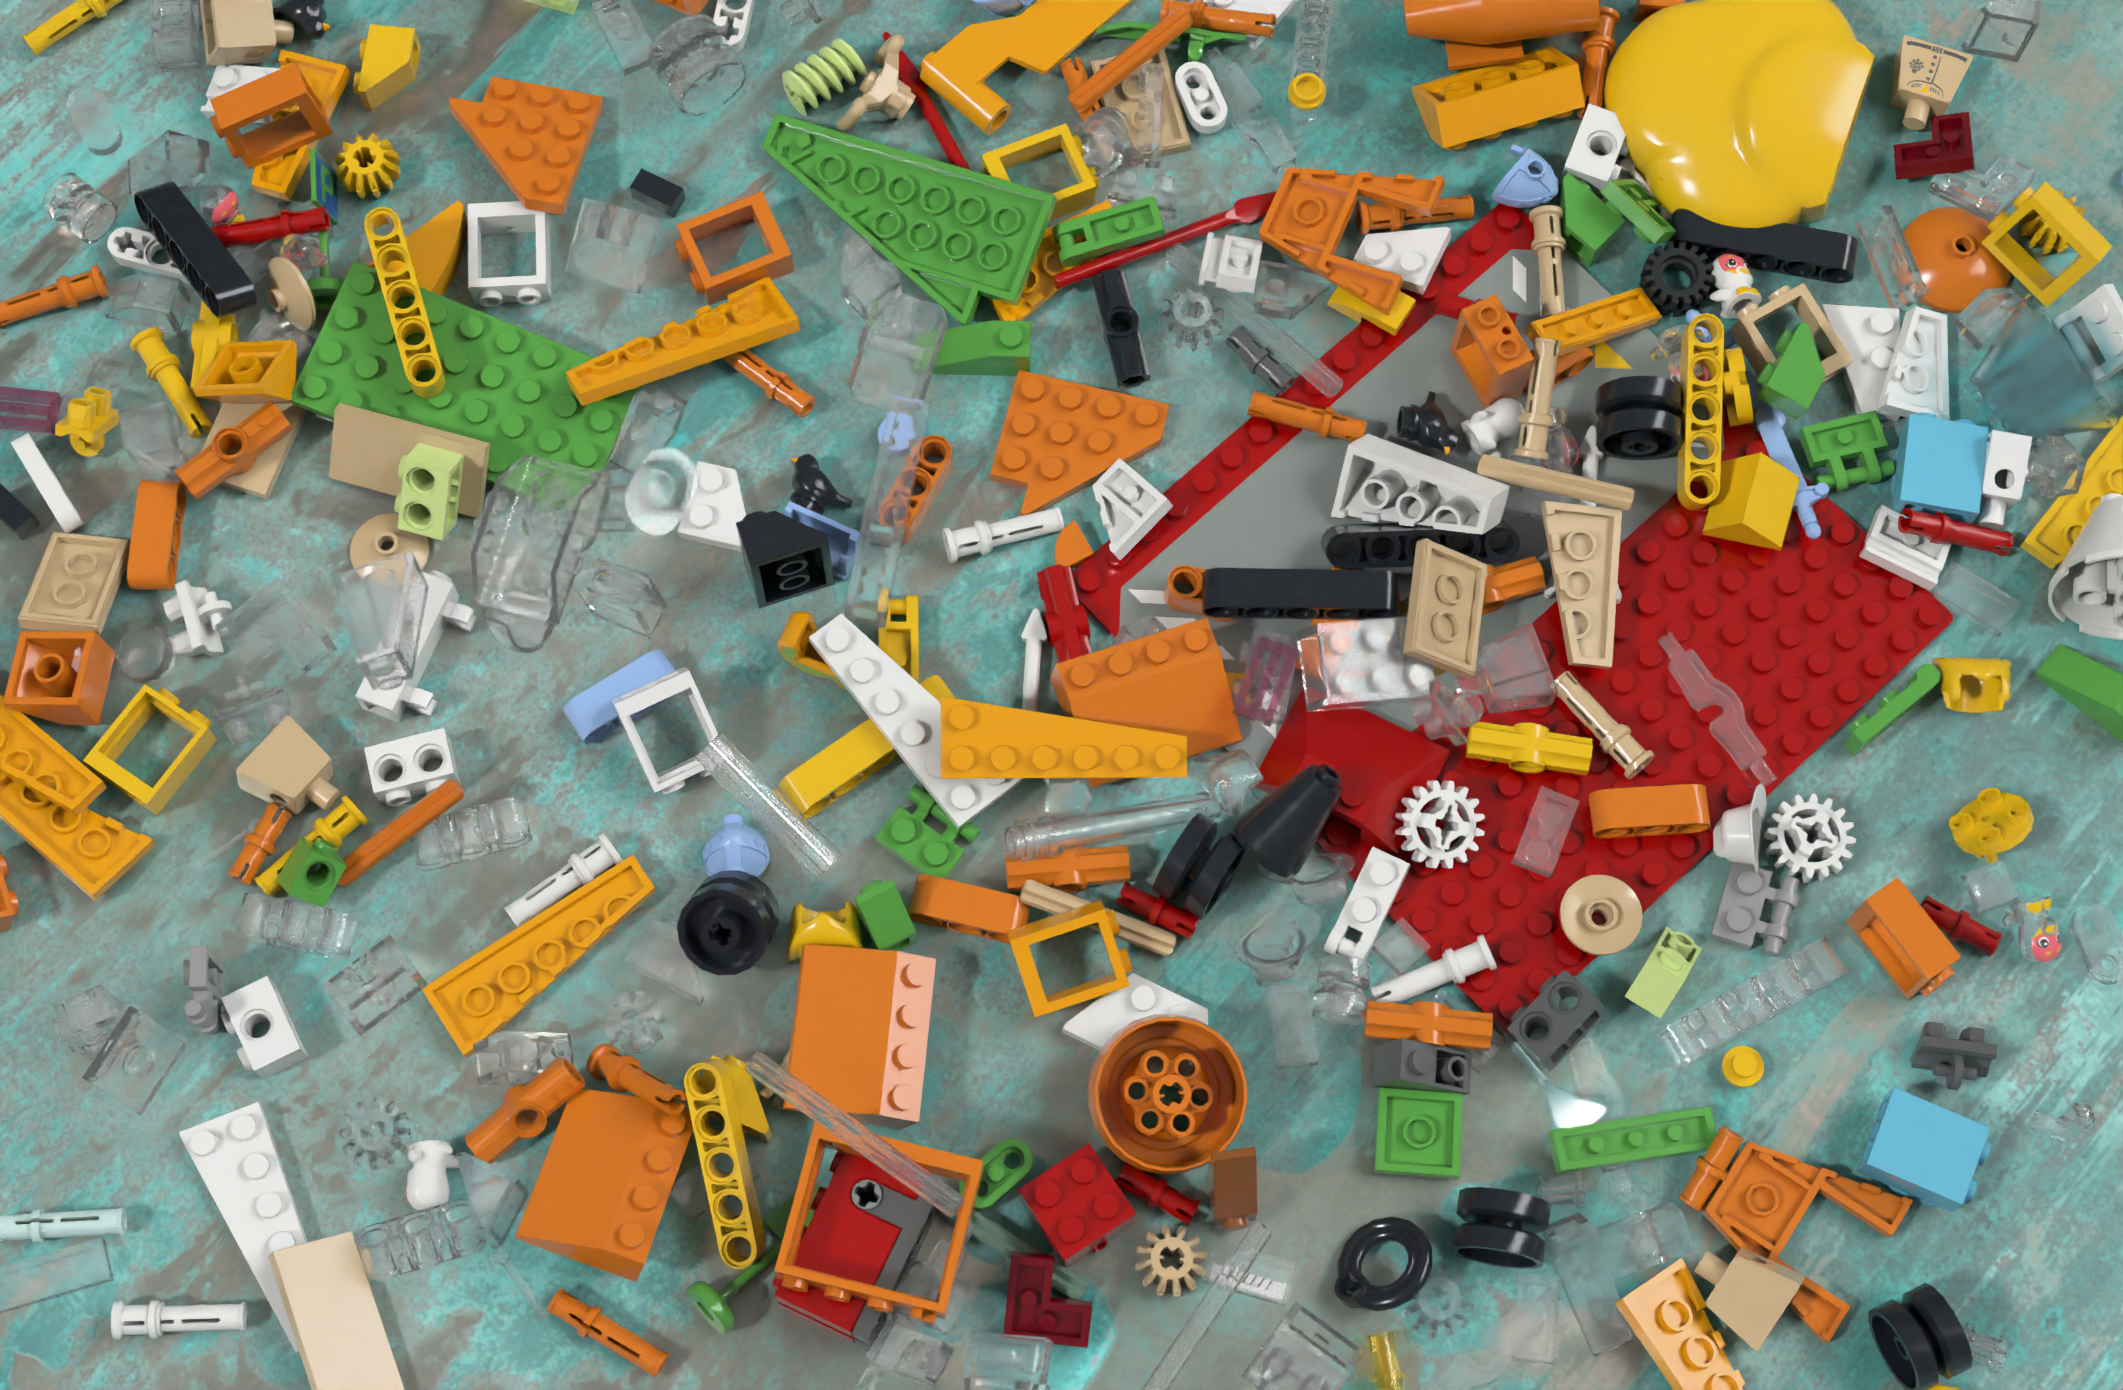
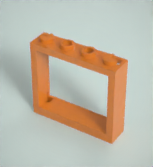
M815 1120L774 1270L776 1277L783 1280V1287L795 1291L807 1292L808 1287L811 1286L825 1290L824 1296L832 1300L849 1303L851 1297L867 1300V1307L876 1311L892 1313L893 1307L910 1311L909 1317L917 1321L934 1324L936 1318L946 1320L984 1170L983 1160ZM826 1148L966 1182L936 1301L794 1266Z

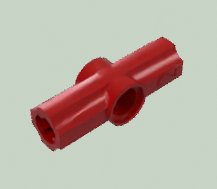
M1053 565L1037 572V584L1045 609L1043 614L1045 630L1050 647L1055 649L1057 662L1061 663L1092 653L1089 644L1090 629L1084 606L1079 604L1070 566Z

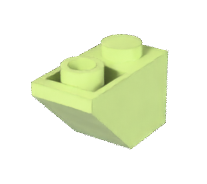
M1666 927L1624 997L1661 1019L1687 978L1702 948L1696 945L1687 934L1673 931Z

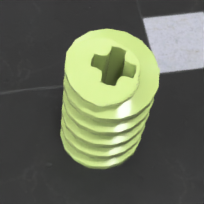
M837 38L831 43V48L826 46L821 48L819 56L810 55L807 58V65L799 62L794 66V72L786 70L782 74V82L792 105L801 115L806 116L804 107L806 102L816 110L819 107L817 95H820L828 102L831 100L828 88L832 87L840 94L844 91L841 83L842 79L853 86L856 84L853 72L857 71L863 78H865L868 72L857 52L845 41Z

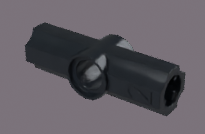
M1116 268L1102 270L1099 274L1092 276V284L1103 325V339L1109 349L1117 386L1126 388L1140 386L1142 383L1149 381L1151 376L1139 331V317L1133 307L1125 271ZM1116 324H1125L1130 329L1126 332H1117L1112 327Z

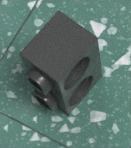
M1565 969L1558 976H1551L1543 983L1539 990L1540 995L1529 1006L1524 1005L1513 1014L1510 1020L1511 1025L1507 1028L1513 1040L1549 1073L1607 1014L1601 1001ZM1567 997L1578 998L1576 1006L1571 1010L1563 1011L1559 1009L1563 999ZM1540 1026L1549 1027L1548 1034L1543 1039H1530V1035L1535 1028Z

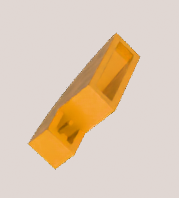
M459 200L406 237L419 287L443 297L455 277L468 233V218L464 206ZM374 260L367 265L376 269ZM399 260L389 262L385 270L397 272L402 269L404 262Z

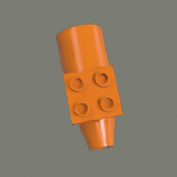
M1403 0L1407 36L1445 40L1449 71L1524 61L1522 40L1599 30L1600 28L1599 0Z

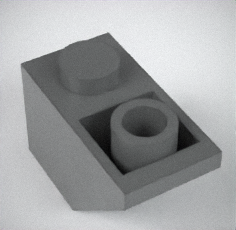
M1404 1038L1374 1046L1372 1087L1470 1094L1472 1053Z

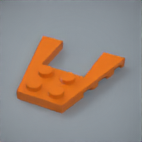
M1287 167L1259 230L1260 240L1384 315L1389 316L1403 284L1402 276L1335 256L1334 253L1359 196L1432 217L1444 189L1445 180L1441 176H1435L1434 180L1415 179L1414 175L1396 174L1395 177L1373 176L1372 172H1357L1356 175L1337 174L1336 170Z
M1747 1141L1738 1152L1727 1170V1177L1724 1181L1721 1180L1703 1209L1702 1214L1737 1251L1740 1248L1747 1249L1798 1272L1778 1257L1817 1192L1887 1238L1893 1236L1913 1200L1904 1196L1898 1197L1881 1191L1882 1188L1865 1182L1859 1183L1837 1175V1172L1823 1167L1819 1169L1800 1162L1795 1157ZM1806 1276L1788 1304L1795 1314L1825 1344L1830 1342L1850 1308V1305Z

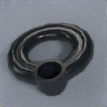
M1393 1216L1374 1219L1358 1228L1344 1244L1337 1261L1338 1279L1334 1287L1336 1296L1349 1308H1364L1377 1312L1396 1309L1413 1299L1426 1284L1433 1266L1432 1246L1425 1232L1412 1221ZM1388 1241L1397 1242L1405 1247L1408 1254V1264L1400 1278L1389 1285H1371L1362 1274L1363 1260L1371 1248L1379 1243ZM1361 1289L1357 1295L1352 1297L1356 1290Z

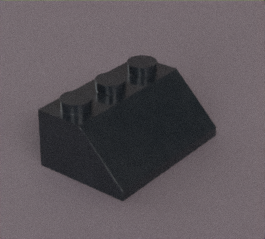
M775 510L768 513L764 511L753 512L746 515L742 521L736 522L745 568L759 608L835 585L829 542L825 533Z

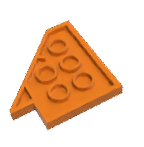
M492 76L482 103L450 97L449 107L452 115L525 209L564 215L603 109V96Z
M1018 370L992 465L990 480L1026 489L1020 516L1044 511L1096 482L1119 458L1128 464L1160 446L1170 404Z

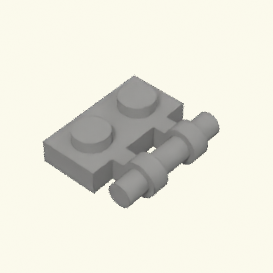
M1730 863L1709 938L1749 951L1754 937L1766 940L1763 949L1765 955L1779 957L1781 946L1787 943L1790 929L1787 928L1791 910L1797 908L1799 895L1796 892L1799 879L1792 876H1784L1781 888L1775 889L1769 887L1772 871L1758 867V873H1756L1754 865ZM1764 903L1775 906L1771 923L1759 920Z
M207 945L190 946V960H184L183 963L184 983L189 985V988L193 991V999L186 1002L184 1006V1017L202 1035H214L220 1029L221 1006H224L221 998L225 996L226 966Z

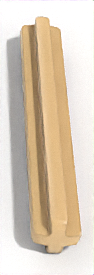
M1486 454L1481 455L1477 467V474L1489 479L1623 510L1631 508L1635 495L1634 490L1629 487Z
M1027 880L1020 893V901L1022 903L1054 915L1092 903L1033 880ZM1114 911L1121 933L1113 935L1115 938L1163 956H1170L1176 944V935L1174 933ZM1098 922L1086 926L1100 932Z

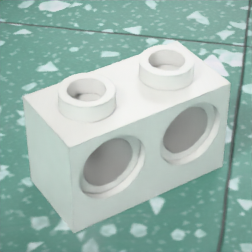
M444 728L364 748L373 792L381 805L399 806L411 801V797L426 793L428 795L448 779L456 780L460 784L451 740ZM438 758L443 760L442 765L436 771H424L426 763L431 759ZM390 770H403L398 780L393 782L384 781L385 775Z

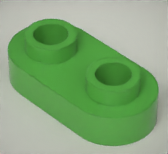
M1014 1138L1005 1139L980 1159L984 1163L980 1183L985 1184L989 1190L986 1195L982 1197L977 1196L974 1209L983 1211L992 1208L1030 1174L1033 1167V1155L1025 1142ZM1008 1156H1016L1020 1160V1165L1015 1169H1009L1004 1165V1160ZM964 1181L959 1182V1193L961 1199L966 1183Z

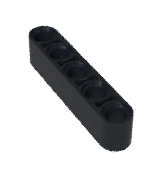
M173 181L134 194L137 212L145 226L217 318H222L257 304L256 293L247 274Z
M1677 209L1671 215L1670 225L1676 232L1668 242L1673 241L1674 248L1678 247L1680 241L1686 242L1685 249L1689 251L1695 245L1699 248L1696 255L1699 257L1702 253H1705L1708 256L1707 261L1714 262L1715 259L1723 254H1735L1743 258L1751 269L1830 283H1846L1854 277L1858 241L1851 235L1788 223L1761 228L1733 227L1712 222L1687 209Z
M1501 520L1498 525L1483 535L1434 529L1433 526L1424 525L1412 527L1399 525V523H1374L1332 526L1323 534L1321 545L1327 559L1334 566L1339 568L1414 566L1415 551L1411 550V543L1417 536L1426 535L1431 541L1451 549V541L1456 535L1467 534L1469 535V541L1466 547L1455 551L1483 563L1511 560L1520 549V539L1509 523ZM1500 532L1508 533V541L1503 547L1491 548L1490 542L1495 534ZM1379 537H1388L1390 539V546L1386 551L1382 553L1371 551L1374 540ZM1346 538L1351 541L1349 550L1344 554L1338 555L1331 552L1332 545L1336 540Z
M1213 568L1202 573V612L1206 616L1215 618L1390 620L1400 615L1399 574L1385 570Z

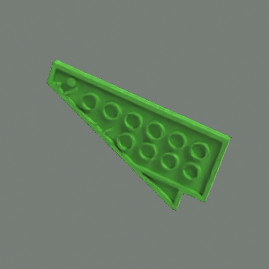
M775 113L762 146L763 150L962 326L971 324L981 296L1014 306L1018 305L1056 205L1057 199L1055 195Z

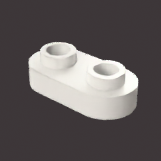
M1195 61L1187 62L1180 66L1175 75V88L1192 127L1206 134L1219 131L1226 122L1227 105L1211 70L1205 64ZM1197 83L1199 87L1193 89L1188 87V84ZM1210 114L1214 118L1207 120L1202 118V115Z

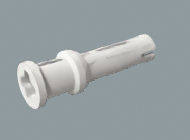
M1056 506L1052 509L987 524L986 521L977 520L973 526L953 531L950 528L942 529V537L950 563H955L959 557L979 552L982 555H988L995 546L1057 531L1061 532L1064 529V522L1060 508Z
M604 833L598 836L599 841L580 854H571L567 860L568 864L558 872L549 876L522 897L504 907L517 927L551 907L582 884L585 885L613 864L617 865L623 861Z
M1484 935L1477 936L1476 942L1460 949H1446L1442 953L1443 958L1377 986L1370 987L1375 998L1391 992L1390 995L1375 1001L1398 1004L1452 980L1454 984H1462L1465 982V977L1486 968L1490 970L1497 969Z
M151 1300L150 1304L124 1305L123 1301H114L111 1311V1333L114 1340H121L124 1335L149 1334L151 1339L163 1336L165 1332L242 1331L247 1328V1304L165 1306V1303L160 1302V1300Z

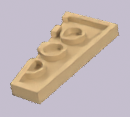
M1544 501L1540 504L1568 665L1609 669L1612 667L1622 509Z

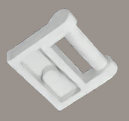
M2104 284L2073 308L2053 319V324L2057 331H2063L2086 373L2083 377L2089 387L2105 382L2123 369V301L2113 284ZM2081 320L2085 322L2106 360L2102 365H2099L2077 325Z

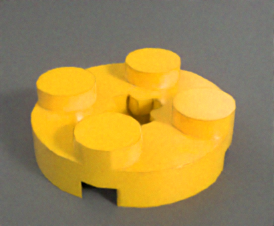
M1741 347L1724 350L1723 400L1725 401L1724 404L1730 427L1753 423L1752 402Z

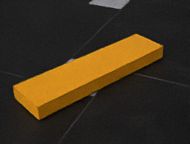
M1638 287L1530 322L1525 332L1534 345L1535 337L1560 340L1559 357L1655 325L1662 315L1643 289Z

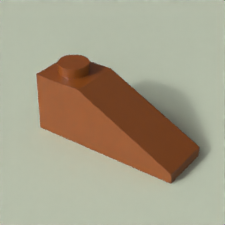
M1255 1147L1212 1152L1205 1177L1213 1226L1223 1225L1224 1231L1245 1229L1249 1227L1248 1221H1255L1257 1215Z

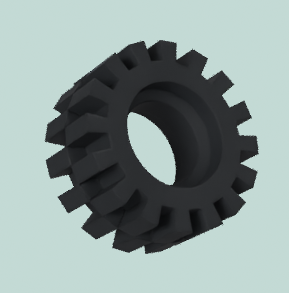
M1673 241L1666 242L1664 249L1661 245L1656 247L1653 254L1650 253L1640 275L1639 287L1644 289L1643 291L1651 299L1655 307L1657 305L1662 307L1660 311L1662 315L1666 316L1668 309L1673 310V317H1679L1682 310H1684L1686 315L1688 310L1694 309V307L1698 309L1707 297L1713 282L1714 275H1710L1713 267L1711 263L1706 264L1708 256L1705 253H1702L1699 257L1696 255L1699 248L1695 245L1689 251L1685 249L1686 242L1680 241L1677 248H1674ZM1667 269L1681 270L1689 276L1690 286L1684 290L1670 288L1663 282L1662 273Z

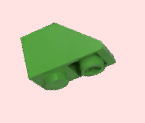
M1570 173L1563 177L1558 192V207H1561L1564 213L1563 219L1560 220L1561 236L1566 240V248L1590 267L1620 238L1626 220L1614 214L1601 199L1593 194L1591 187L1586 182L1580 179L1577 180Z
M1803 321L1792 331L1785 329L1774 347V350L1779 352L1775 362L1768 361L1756 381L1762 385L1755 397L1795 420L1809 408L1825 378L1809 325Z
M892 879L884 883L881 880L873 881L859 891L860 895L855 897L859 921L874 949L902 951L917 943L916 930Z

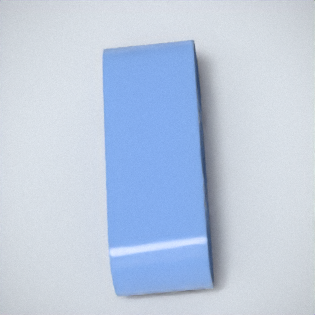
M661 649L653 650L572 698L564 706L563 712L585 745L595 743L623 727L611 702L612 699L676 670ZM669 698L631 714V719H636Z

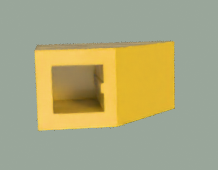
M369 25L368 36L363 38L360 44V59L363 61L361 72H356L354 76V93L359 95L364 110H373L415 81L421 51L415 28Z

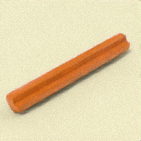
M1178 7L1073 90L1068 95L1070 105L1078 113L1084 112L1192 26L1193 21L1190 14L1183 7Z
M446 780L342 860L346 863L347 867L337 885L348 886L462 800L465 793L461 785L456 780Z

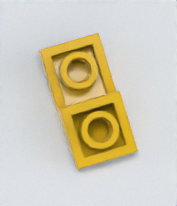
M1337 287L1328 300L1327 305L1358 323L1366 319L1395 336L1414 308L1416 299L1399 291L1391 312L1387 316L1340 287Z

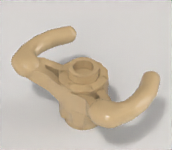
M901 34L892 35L876 52L874 60L878 65H883V68H880L877 73L870 70L859 86V90L864 92L862 97L856 98L846 114L836 121V127L839 131L846 132L850 130L864 113L879 111L891 120L896 118L900 121L911 107L916 95L911 92L909 86L899 80V52L905 43V39Z

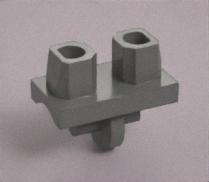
M1928 1021L1922 1028L1919 1041L1911 1056V1067L1932 1070L1933 1075L1946 1077L1947 1089L1958 1090L1962 1079L1975 1081L1977 1076L1987 1077L1991 1061L1997 1057V1045L1988 1044L1984 1029L1968 1027L1962 1030L1959 1040L1947 1038L1946 1026L1942 1023Z

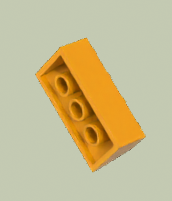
M1550 45L1523 53L1524 61L1476 67L1412 86L1411 90L1430 138L1443 149L1456 150L1465 147L1468 141L1478 138L1494 139L1501 136L1502 131L1515 127L1518 129L1531 128L1537 125L1538 120L1548 117L1564 118L1570 116L1573 110L1585 107L1579 65Z

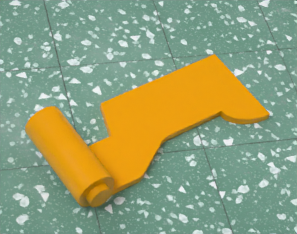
M1037 0L1018 16L971 24L937 52L932 51L925 56L920 64V69L922 70L920 79L986 135H992L1006 122L1011 113L1012 106L985 84V79L1007 61L1045 76L1095 34L1097 28L1108 23L1134 0Z

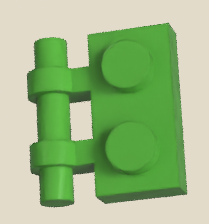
M1876 410L1805 426L1798 433L1810 468L1826 465L1828 471L1826 475L1815 477V485L1823 482L1829 486V490L1832 489L1833 492L1846 490L1848 485L1864 481L1868 485L1881 481V477L1894 475L1895 473L1892 460L1878 462L1875 454L1885 451L1888 446ZM1859 457L1860 467L1844 469L1842 461Z
M915 784L909 790L907 798L918 805L917 809L911 814L901 806H898L876 835L875 840L923 875L948 879L965 856V850L954 844L956 840L962 835L973 843L980 835L982 829L969 821L958 830L929 792ZM931 814L948 825L942 835L925 824Z

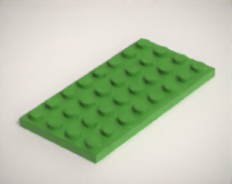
M353 260L292 391L291 404L334 421L335 407L339 403L488 442L490 443L486 477L487 483L582 521L642 386L582 406L568 384L566 371L595 357L420 287L445 375V386L439 395L433 398L420 397L413 392L407 379L377 270ZM409 296L402 297L396 302L395 306L400 309H406L414 303L415 299ZM419 332L410 334L405 343L418 345L424 340L425 335ZM424 369L417 374L416 380L428 382L435 376L436 372L431 369Z

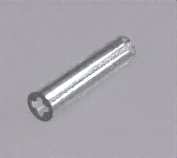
M721 732L695 757L815 880L842 855Z

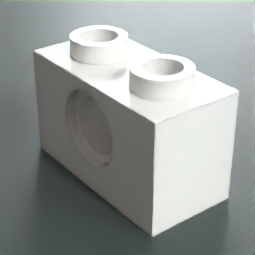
M1588 104L1565 163L1559 185H1561L1563 177L1570 173L1577 180L1580 179L1586 182L1591 187L1593 194L1602 199L1603 195L1600 191L1609 180L1618 179L1622 166L1615 163L1619 154L1626 157L1629 148L1624 142L1626 134L1615 112ZM1592 150H1600L1606 155H1596Z
M268 976L221 998L227 1010L220 1014L229 1034L232 1036L237 1033L243 1047L237 1049V1053L247 1072L254 1070L264 1080L309 1058L276 985ZM263 1021L270 1022V1029L265 1036L261 1038L252 1037L253 1029L258 1023Z

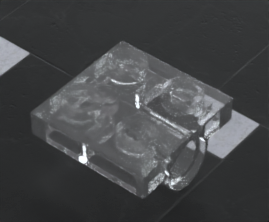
M584 197L564 272L641 294L660 219L625 207Z

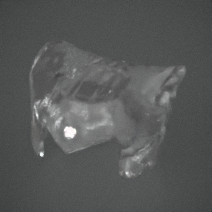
M1106 106L1097 109L1074 128L1073 134L1082 131L1089 135L1082 144L1083 148L1087 151L1083 156V161L1086 165H1097L1099 171L1093 175L1094 177L1103 178L1144 163L1142 156L1136 150L1130 137L1128 119L1117 108Z
M1238 749L1219 754L1199 755L1192 759L1191 768L1199 783L1205 788L1219 809L1227 816L1238 817L1266 797V795L1257 797L1251 791L1264 778L1246 751Z

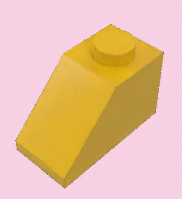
M712 1055L711 1059L722 1061L730 1071L742 1130L769 1143L772 1133L751 1073L746 1070L748 1065L730 1055H725L724 1059ZM705 1069L700 1083L705 1089L710 1091L716 1085V1078L710 1070ZM711 1111L709 1113V1116L725 1123L723 1116L719 1112Z

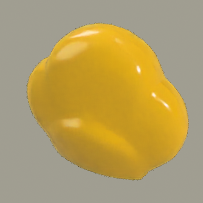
M1699 0L1668 6L1652 14L1638 25L1619 46L1608 67L1604 88V106L1606 110L1616 113L1620 125L1626 134L1624 142L1629 150L1624 158H1628L1635 165V168L1644 174L1655 199L1662 208L1667 210L1670 216L1677 209H1687L1712 222L1741 228H1761L1781 223L1793 225L1809 223L1824 217L1862 104L1875 56L1864 44L1857 41L1851 25L1841 10L1831 0Z

